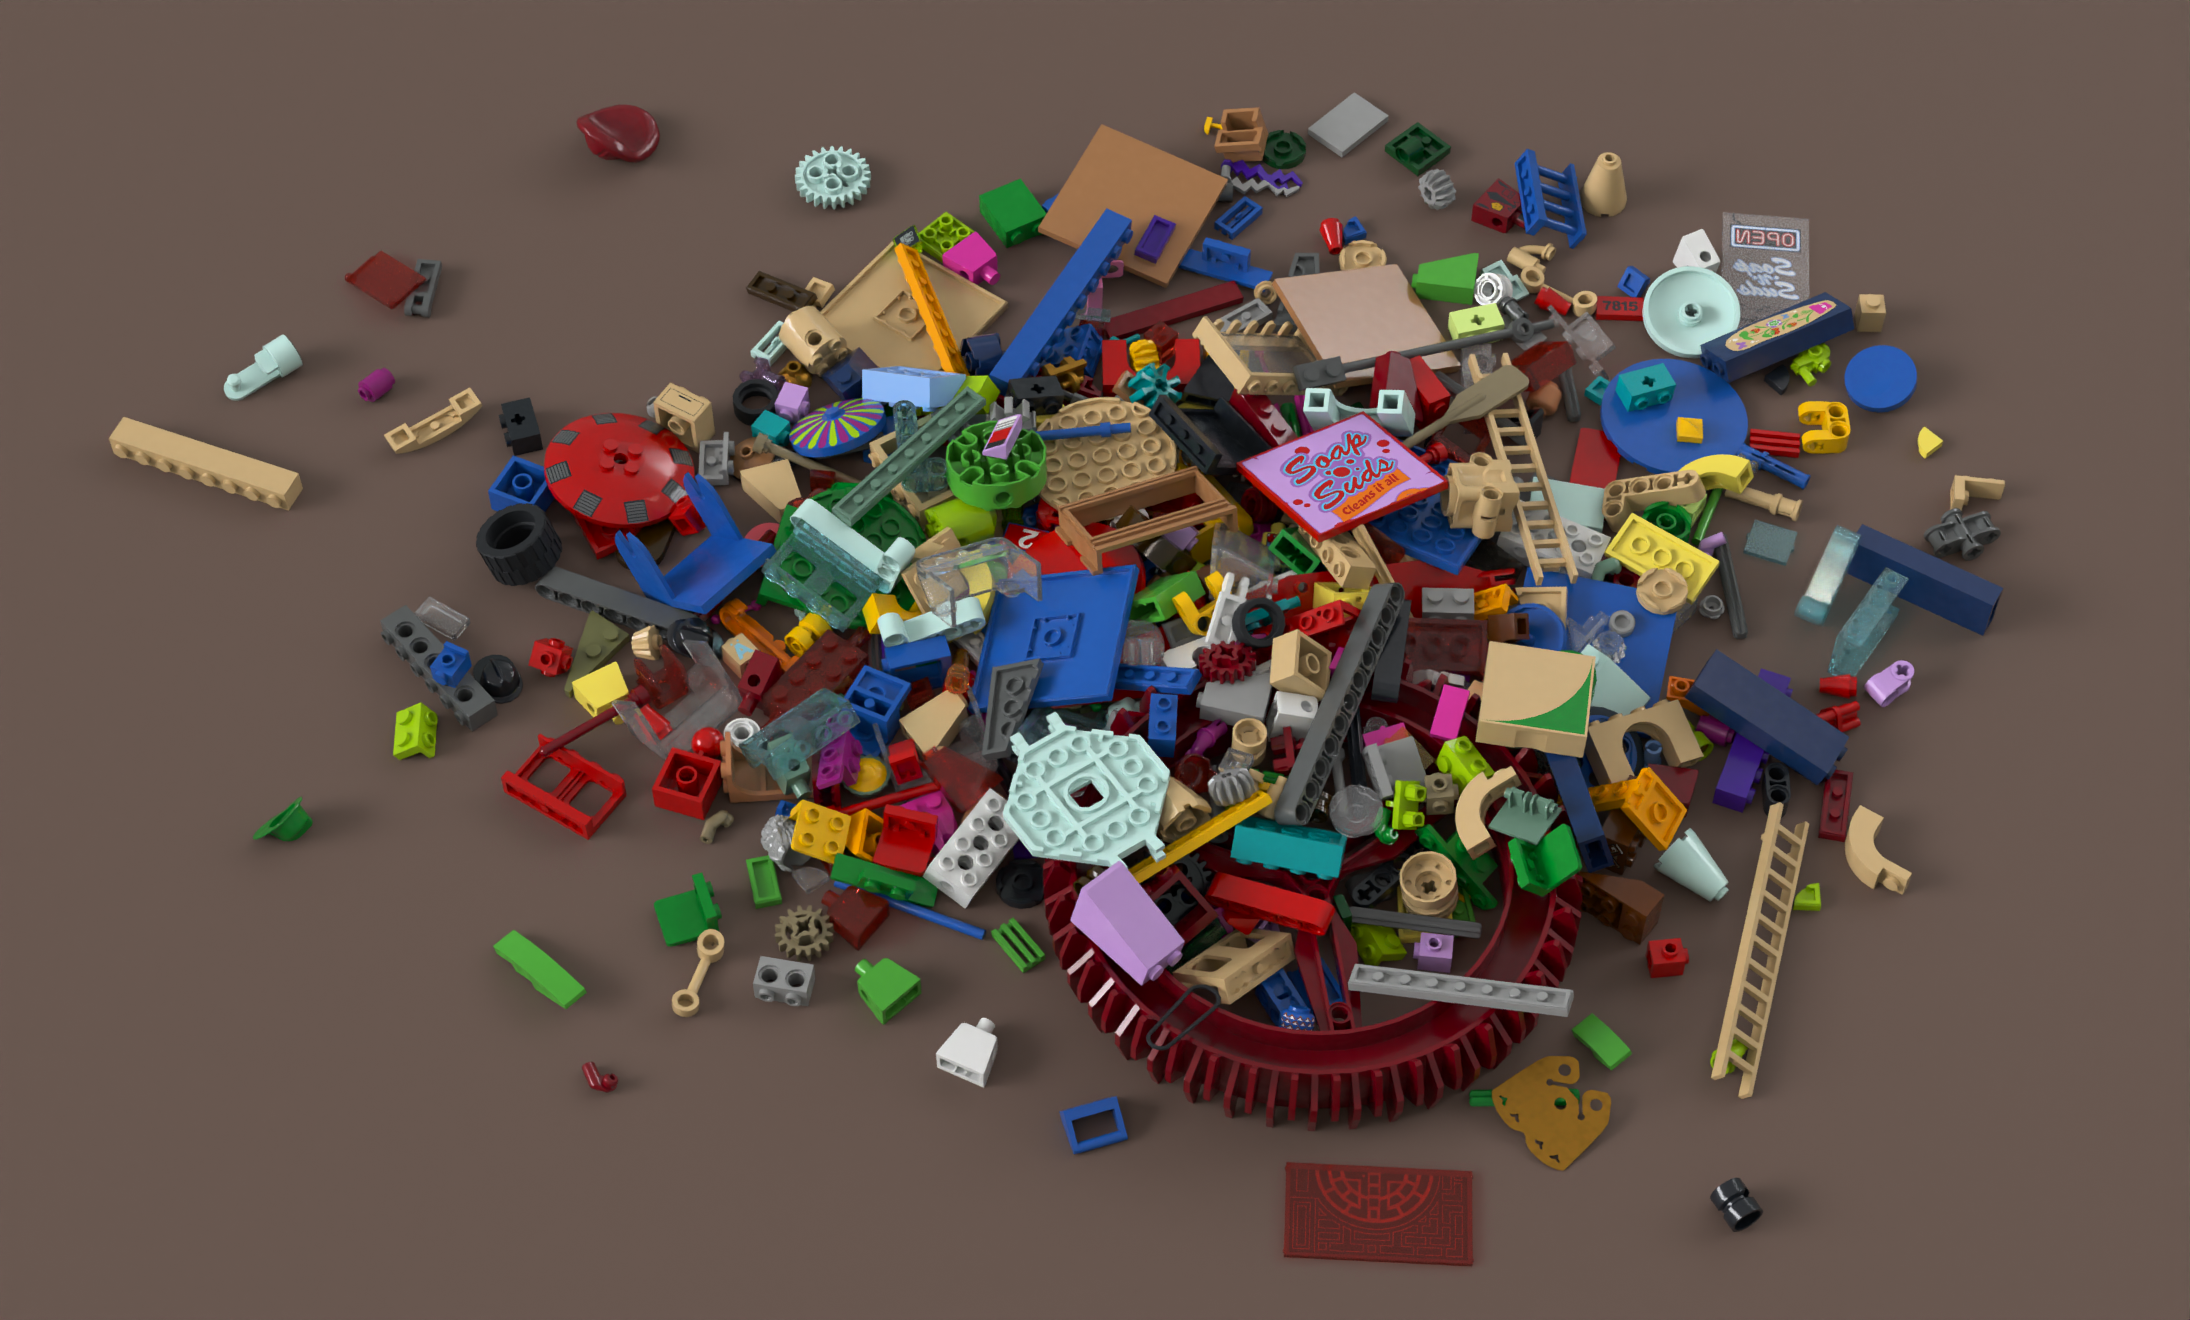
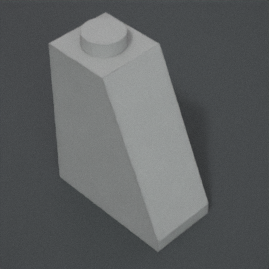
M1270 673L1252 675L1251 677L1245 676V681L1236 679L1234 684H1231L1230 681L1220 684V680L1206 682L1204 692H1199L1196 707L1200 708L1199 718L1209 721L1221 719L1220 723L1224 721L1227 725L1235 726L1241 719L1255 718L1264 724L1273 686L1270 685Z

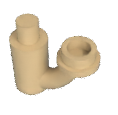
M1548 243L1546 246L1527 245L1520 248L1513 247L1507 257V262L1522 270L1525 267L1534 266L1539 268L1544 274L1546 267L1541 265L1540 259L1532 256V254H1539L1541 259L1550 261L1555 255L1556 248L1551 243Z
M1250 768L1249 773L1253 778L1256 792L1259 790L1258 783L1263 784L1264 774ZM1279 775L1276 783L1270 784L1266 793L1269 794L1273 802L1257 812L1259 815L1273 821L1275 820L1274 810L1287 778Z

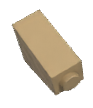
M788 459L740 471L743 491L778 523L781 521L786 505L798 508L803 503Z
M952 687L899 719L903 735L907 740L913 739L917 753L929 769L936 766L968 720L966 708L969 705L961 693L957 695Z

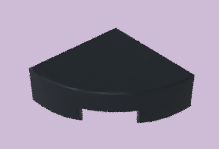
M1782 364L1765 375L1764 382L1778 394L1783 395L1789 384V372Z

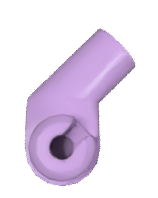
M1723 532L1701 540L1698 549L1712 557L1714 548L1727 543Z

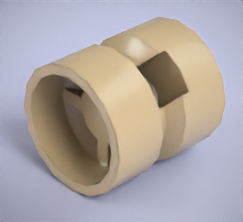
M1255 718L1241 719L1233 727L1231 756L1238 765L1254 767L1259 765L1265 758L1267 729L1260 720Z

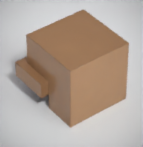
M1260 108L1225 109L1221 119L1223 130H1218L1214 146L1216 153H1223L1225 159L1232 162L1240 160L1244 162L1262 161L1268 131Z

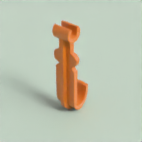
M734 598L720 609V619L731 634L736 637L743 633L759 651L779 659L787 682L792 681L805 671L801 667L804 663L798 656L795 655L791 658L785 652L786 645L784 641H774V636L744 612L748 607L742 601Z

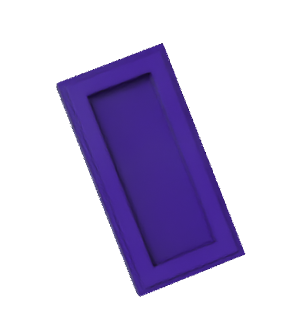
M1154 215L1138 243L1134 255L1156 264L1171 238L1176 224Z

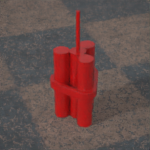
M1857 701L1840 706L1821 709L1820 713L1815 714L1841 732L1849 731L1861 725L1860 719L1857 717V711L1860 710V705Z

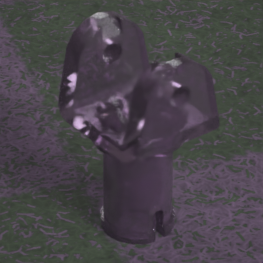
M761 357L754 360V363H756L755 367L757 368L754 372L744 370L739 375L742 382L753 379L766 380L773 384L778 391H781L786 382L784 376L771 372L768 360Z

